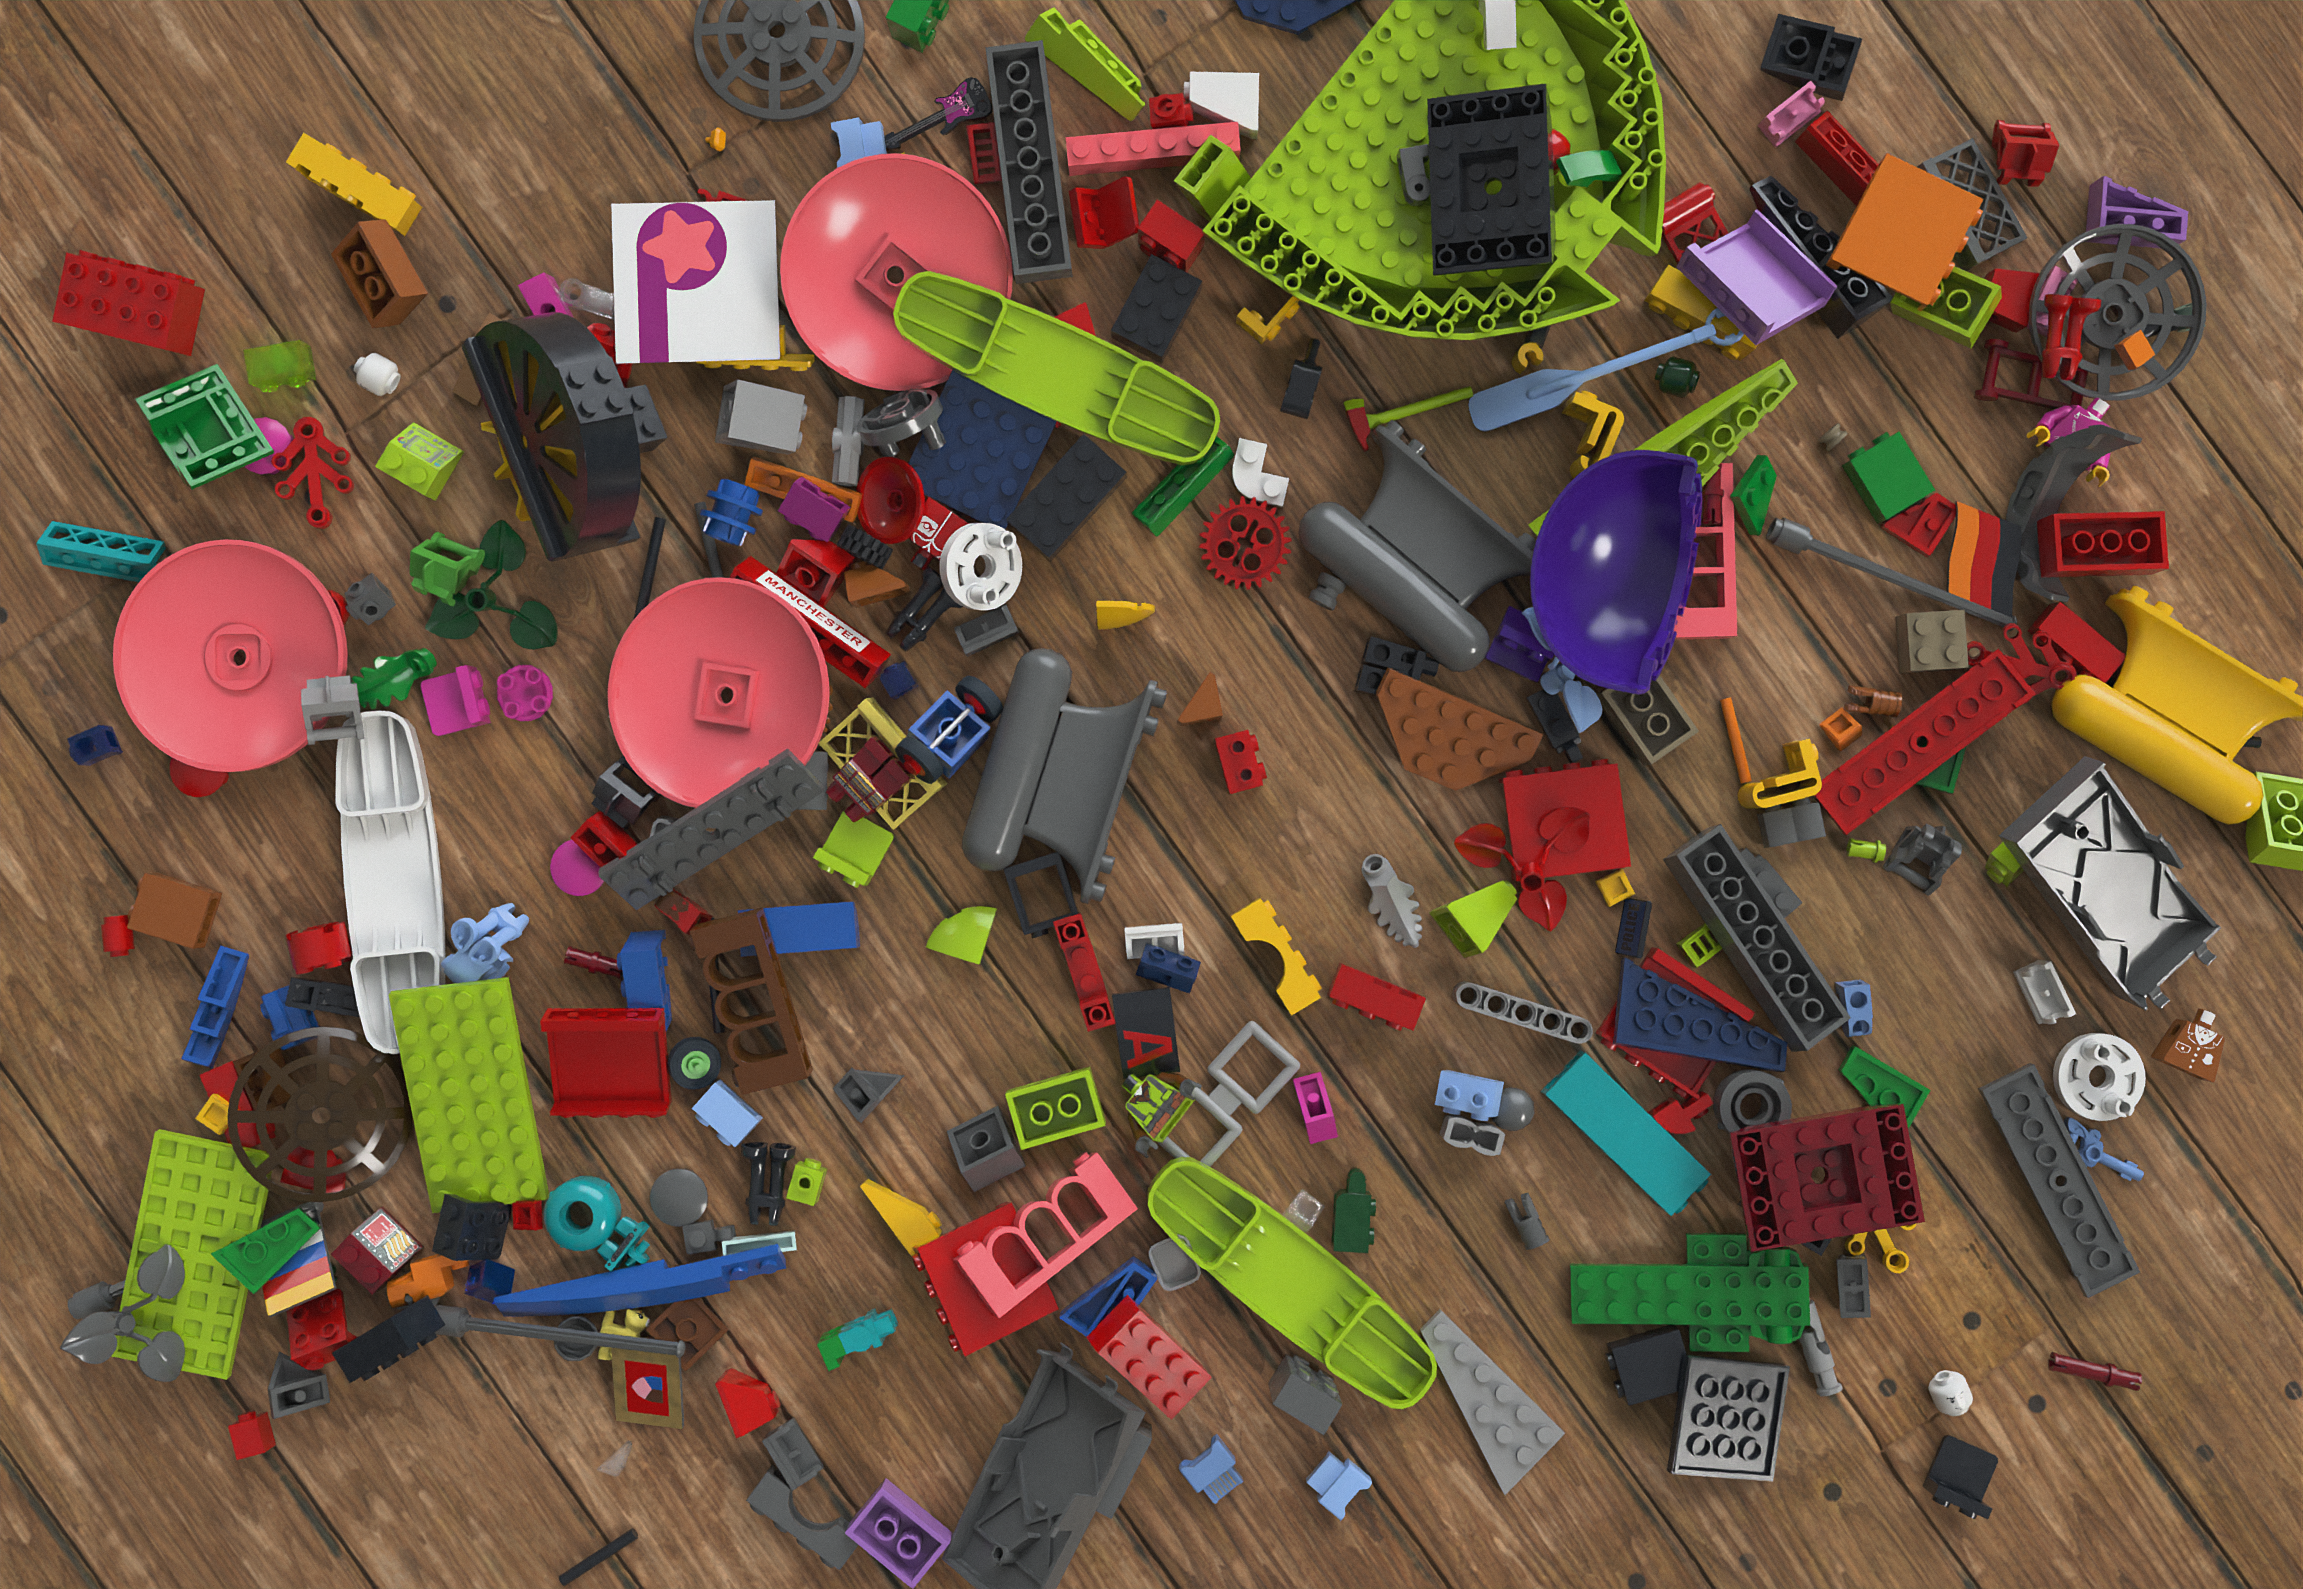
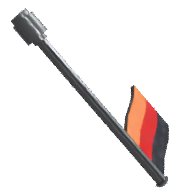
M1955 501L1956 525L1948 557L1947 592L1813 539L1809 527L1789 519L1774 518L1767 531L1766 539L1770 540L1772 545L1795 554L1808 549L1958 610H1965L1968 614L2003 628L2009 623L2017 624V618L2012 616L2013 586L2021 554V526L1961 502Z

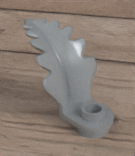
M1379 854L1368 856L1363 861L1361 869L1365 880L1372 890L1368 911L1371 914L1381 913L1377 920L1378 926L1382 927L1390 924L1387 935L1392 936L1396 933V942L1404 940L1403 946L1418 947V941L1422 938V935L1418 934V932L1422 931L1423 928L1421 925L1415 924L1422 920L1421 916L1412 914L1419 907V903L1408 899L1414 893L1413 886L1398 880L1395 871L1386 858Z

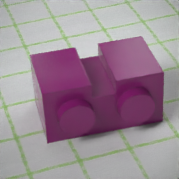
M801 476L791 486L778 512L782 513L785 520L789 523L801 525L809 530L808 533L813 538L828 542L836 534L851 507L832 495H826L820 491V487Z

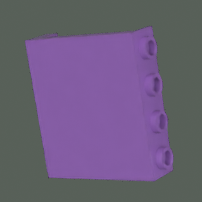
M1758 209L1753 212L1747 224L1703 248H1700L1696 243L1689 245L1677 265V268L1755 345L1760 344L1824 307L1837 288V285Z

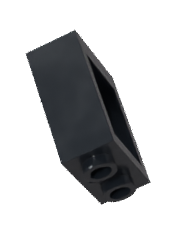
M1058 852L1004 869L1024 935L1031 933L1033 939L1049 934L1047 928L1054 926L1053 921L1079 913L1062 857ZM1056 865L1071 913L1030 925L1016 877Z

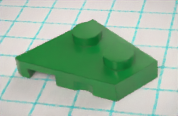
M1757 455L1730 496L1749 535L1759 536L1762 532L1777 477L1767 455Z

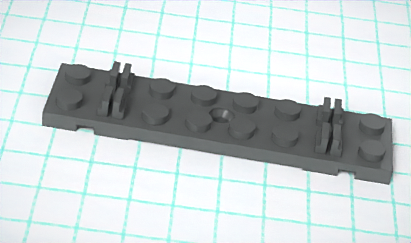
M786 749L770 759L769 765L762 769L760 767L756 768L669 826L629 849L627 855L623 858H615L599 869V877L635 910H638L658 896H665L667 891H673L674 886L775 822H782L785 820V816L787 818L790 817L791 812L823 793V784L789 749ZM709 827L716 828L714 831L711 832L706 830Z
M2029 1063L1978 1088L2083 1295L2089 1298L2140 1273V1270L2131 1252L2127 1250L2124 1239L2051 1096L2046 1092L2041 1076L2035 1065ZM2064 1176V1184L2057 1186L2055 1183L2056 1177Z

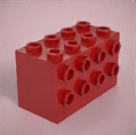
M79 250L78 255L66 252L52 322L191 356L205 289L194 286L195 280L174 273L162 272L146 266L134 265Z

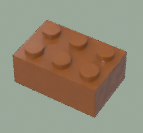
M386 219L357 222L331 253L372 329L400 325L428 294Z

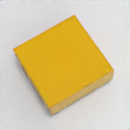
M1622 868L1595 881L1608 907L1635 894Z
M216 1093L212 1094L195 1119L218 1135H221L228 1128L229 1102Z

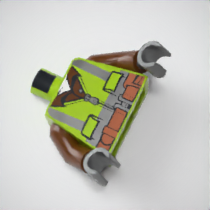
M1161 1072L1157 1076L1149 1074L1143 1082L1134 1074L1126 1078L1122 1087L1132 1095L1125 1105L1129 1111L1127 1118L1136 1141L1135 1148L1140 1154L1148 1158L1147 1150L1149 1147L1155 1150L1158 1149V1145L1151 1138L1154 1141L1163 1143L1196 1098L1192 1096V1092L1196 1087L1201 1089V1084L1186 1078L1182 1074Z

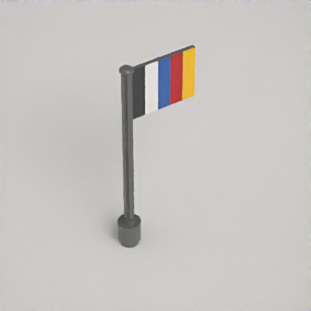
M305 1202L262 1221L261 1228L298 1208H302L322 1227L262 1287L269 1317L278 1315L336 1290L320 1212L324 1208L323 1202ZM125 1280L115 1285H108L106 1282L101 1281L74 1293L73 1297L68 1299L70 1314L73 1318L79 1320L92 1313L105 1312L115 1306L117 1297L123 1295Z

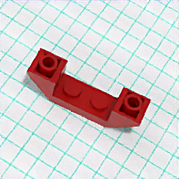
M1078 913L1053 921L1079 998V1006L1087 1031L1090 1032L1115 1024L1108 993L1082 914Z

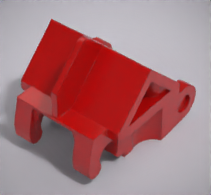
M1996 120L1993 128L1992 147L1997 151V170H2001V175L1997 178L1998 185H2007L2011 179L2018 178L2029 179L2028 187L2040 186L2044 181L2045 173L2051 172L2060 146L2054 133L2051 132L2050 123L2026 125L2005 123L2004 120Z

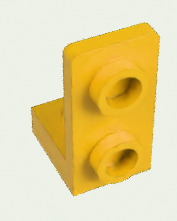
M1292 296L1267 326L1263 324L1265 320L1255 310L1249 312L1245 307L1237 315L1236 323L1262 345L1266 339L1272 341L1281 330L1279 324L1285 317L1290 320L1300 308L1298 305L1299 300Z

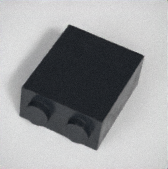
M1673 1324L1606 1343L1609 1352L1605 1353V1358L1610 1371L1614 1370L1617 1380L1613 1381L1618 1398H1623L1629 1406L1679 1391L1683 1357L1686 1355L1680 1331Z

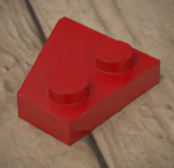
M1934 493L1883 523L1880 528L1923 556L1929 557L1956 517V505L1939 493Z

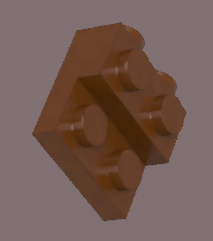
M700 1298L674 1302L645 1332L648 1334L647 1339L672 1342L682 1340L685 1343V1353L681 1357V1370L685 1373L729 1329Z

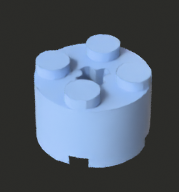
M487 933L486 935H484V936H483L482 938H480L479 940L483 939L484 937H492V936H491L489 933ZM501 946V954L494 963L486 966L477 965L468 958L472 948L470 947L464 952L458 951L456 954H450L442 961L441 966L444 968L445 975L453 983L502 978L510 968L507 962H513V958Z

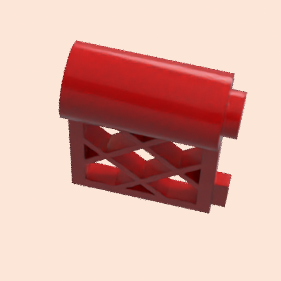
M1698 182L1664 203L1662 237L1677 264L1685 251L1678 249L1673 240L1676 236L1680 234L1692 236L1691 245L1696 243L1697 238L1711 241L1712 243L1719 239L1718 235L1723 237L1729 234L1714 208L1713 200L1715 199V194L1708 184L1704 185ZM1707 217H1710L1715 226L1713 237L1699 233L1701 221ZM1695 225L1693 232L1688 230Z

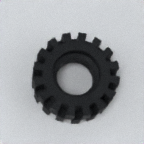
M849 524L837 543L840 548L882 570L893 552V549Z

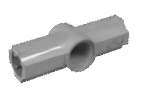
M852 396L839 397L837 428H834L832 436V452L834 453L833 484L850 487L857 486L860 455H863L864 442L857 430V425L864 416V399Z

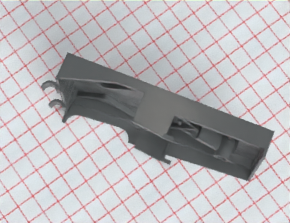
M1062 1342L1060 1343L1062 1345L1060 1353L1043 1349L1037 1350V1353L1041 1355V1362L1020 1410L1012 1421L1003 1424L951 1537L950 1544L941 1558L976 1589H1057L1146 1413L1116 1391L1118 1384L1115 1380L1105 1375V1383L1072 1359V1349Z

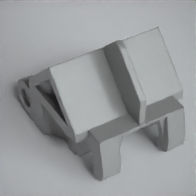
M325 676L326 678L306 680L307 688L301 689V706L308 744L313 745L315 741L357 737L358 740L364 739L357 683L352 684L351 676ZM346 715V718L354 717L355 719L354 726L315 730L313 727V722L322 720V717Z

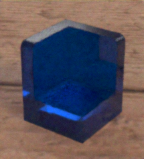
M484 1259L469 1267L464 1294L494 1304V1297L511 1294L515 1270L497 1262Z

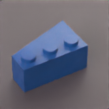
M666 930L631 932L621 952L617 954V967L623 971L624 980L621 981V993L623 997H627L628 1007L626 1008H664L667 1031L672 1021L669 984H666L664 966H668V958L662 957L661 942L663 939H666Z
M1133 1256L1062 1309L1059 1318L1087 1337L1127 1295L1140 1305L1156 1282L1157 1274L1152 1268Z

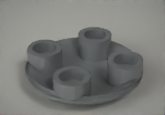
M672 1169L663 1173L654 1182L650 1193V1203L655 1215L662 1222L671 1226L681 1227L692 1224L702 1216L708 1206V1192L703 1180L693 1170Z

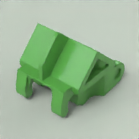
M435 532L431 540H425L410 551V576L414 577L411 585L420 594L426 595L429 592L439 596L443 603L454 606L456 601L452 598L453 594H457L458 591L461 592L465 588L469 577L477 575L484 560L485 552L480 548H469L445 538L443 533ZM441 549H444L464 558L456 562L439 554Z

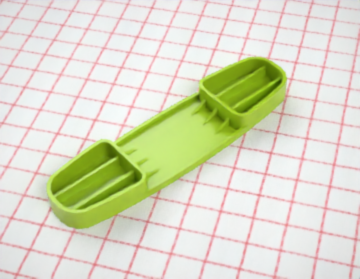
M926 271L917 273L909 278L896 300L893 312L895 325L905 341L932 359L990 391L1075 430L1114 445L1180 465L1193 464L1203 458L1212 446L1218 433L1220 415L1214 401L1186 381L1153 362L1143 361L1073 325L1009 300L999 292L958 278Z
M1179 1157L1170 1160L1153 1178L1147 1191V1204L1151 1216L1168 1236L1201 1268L1207 1270L1232 1294L1284 1336L1325 1364L1330 1372L1369 1397L1393 1409H1404L1413 1406L1429 1390L1436 1378L1437 1363L1430 1348L1412 1327L1374 1290L1294 1223L1237 1183L1192 1157ZM1179 1234L1186 1236L1192 1249L1178 1236Z

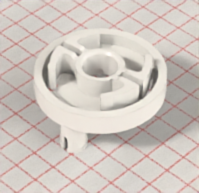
M971 523L956 530L944 545L940 557L941 581L948 595L959 605L975 610L995 609L1006 603L1013 596L1020 583L1022 557L1014 533H1009V531L990 523ZM980 555L985 560L986 568L984 573L977 577L973 566L976 558Z
M2104 1033L2080 1035L2063 1047L2054 1064L2053 1082L2058 1097L2069 1110L2084 1118L2108 1121L2132 1115L2134 1107L2140 1100L2145 1087V1069L2139 1054L2128 1042L2113 1035ZM2117 1048L2121 1050L2127 1056L2128 1059H2126V1057L2120 1051H2118ZM2073 1059L2076 1060L2074 1065V1076H2072V1069L2074 1064ZM2100 1065L2105 1070L2106 1078L2102 1085L2093 1087L2089 1081V1074L2095 1066ZM2086 1101L2093 1105L2092 1109L2089 1110V1108H2091V1105L2088 1104Z

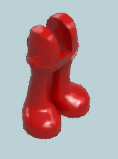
M2058 294L2045 295L2044 305L2048 310V334L2045 349L2042 351V375L2044 378L2052 379L2056 376L2060 358L2062 357L2060 378L2065 381L2073 380L2078 365L2082 360L2080 349L2084 321L2088 315L2099 311L2102 300L2073 298V296ZM2069 309L2066 340L2064 347H2062L2063 323L2065 314Z

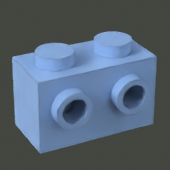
M1442 1070L1435 1105L1444 1107L1443 1112L1460 1115L1461 1111L1471 1113L1472 1119L1488 1121L1489 1117L1498 1116L1504 1082L1451 1070Z
M721 1079L715 1082L692 1108L696 1112V1119L706 1127L711 1125L718 1132L716 1136L727 1146L731 1144L734 1147L738 1146L763 1119L759 1113Z

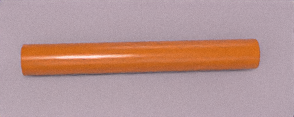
M1731 697L1722 699L1720 703L1740 783L1752 781Z

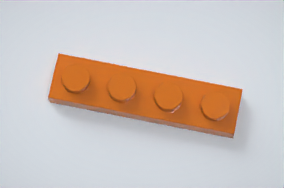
M755 456L751 458L745 486L785 499L793 483L802 476L820 487V491L826 495H832L850 506L851 508L844 520L852 523L855 521L862 493Z

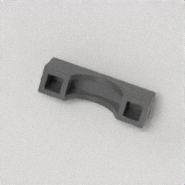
M774 1465L770 1466L746 1500L750 1503V1507L754 1512L759 1515L765 1514L773 1520V1524L778 1530L792 1534L797 1538L796 1541L802 1548L806 1550L812 1549L820 1555V1560L830 1568L836 1567L840 1570L858 1546L855 1541L845 1534L850 1522L842 1516L827 1523H815L804 1518L795 1507L793 1491L780 1470Z

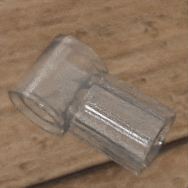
M574 278L566 279L562 282L559 294L569 307L614 321L613 293L583 284ZM577 288L581 289L580 297L576 300H570L571 291Z

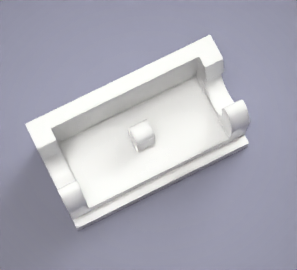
M1182 923L1125 927L1127 959L1141 958L1146 943L1185 955Z
M2037 960L2013 972L2038 1024L2057 1023L2055 1020L2057 1018H2068L2076 1014L2051 961Z

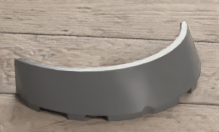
M2105 425L2088 426L2089 428L2076 431L2065 437H2059L2050 443L2051 446L2038 458L2034 457L2017 482V489L2011 495L2006 514V521L2021 526L2022 544L2017 571L2022 578L2020 581L2026 589L2051 600L2068 602L2070 597L2062 586L2059 577L2041 578L2037 521L2051 514H2057L2061 502L2071 485L2091 464L2112 451L2140 444L2143 438Z

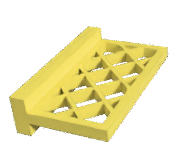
M871 697L862 701L856 710L819 742V745L828 752V755L841 769L851 760V757L856 755L851 753L852 737L867 738L868 741L871 737L878 736L896 755L893 758H898L895 748L907 736L878 702ZM859 715L867 722V734L852 733L853 721ZM847 727V733H842L841 731ZM872 729L877 733V735H872ZM836 736L847 737L846 753L836 752L829 742ZM841 757H846V763ZM915 776L910 782L920 783L927 791L926 794L920 799L908 798V783L904 786L903 798L892 797L888 800L903 802V813L900 817L894 820L888 813V801L877 812L894 830L936 792L947 785V782L940 776L934 783L928 784ZM908 802L914 803V804L908 809Z

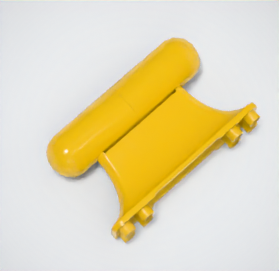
M2132 586L2130 591L2121 588L2117 594L2110 595L2105 602L2106 606L2122 620L2127 634L2126 657L2113 687H2110L2101 680L2088 675H2077L2075 680L2071 681L2069 679L2062 684L2064 686L2062 689L2055 690L2051 702L2053 717L2064 728L2213 819L2229 825L2238 824L2251 818L2259 810L2264 797L2262 784L2253 773L2233 762V759L2243 745L2263 727L2284 718L2303 721V697L2294 693L2298 684L2286 677H2281L2279 682L2267 679L2185 629L2181 623L2170 617L2174 608L2162 601H2157L2155 606L2146 603L2145 600L2149 593L2138 586Z

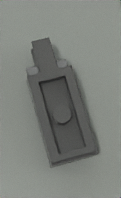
M1747 848L1739 850L1784 918L1802 904V901L1766 859L1760 854L1754 857Z

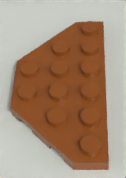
M1387 667L1376 691L1378 702L1384 713L1385 721L1398 751L1402 767L1409 772L1455 791L1530 761L1544 735L1538 730Z

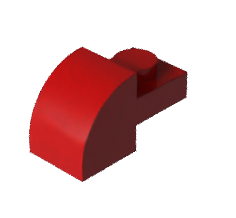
M1699 1091L1697 1093L1700 1095L1699 1099L1690 1097L1679 1104L1676 1099L1669 1097L1647 1113L1665 1130L1675 1134H1686L1696 1130L1690 1119L1694 1118L1696 1120L1703 1117L1709 1112L1708 1107L1714 1103L1707 1093Z

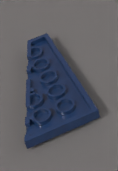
M1624 957L1621 959L1613 1044L1780 1073L1785 1071L1787 1042L1757 1026H1751L1730 1012L1727 1013L1715 1007V1004L1685 988L1658 977V974L1633 964L1634 962Z

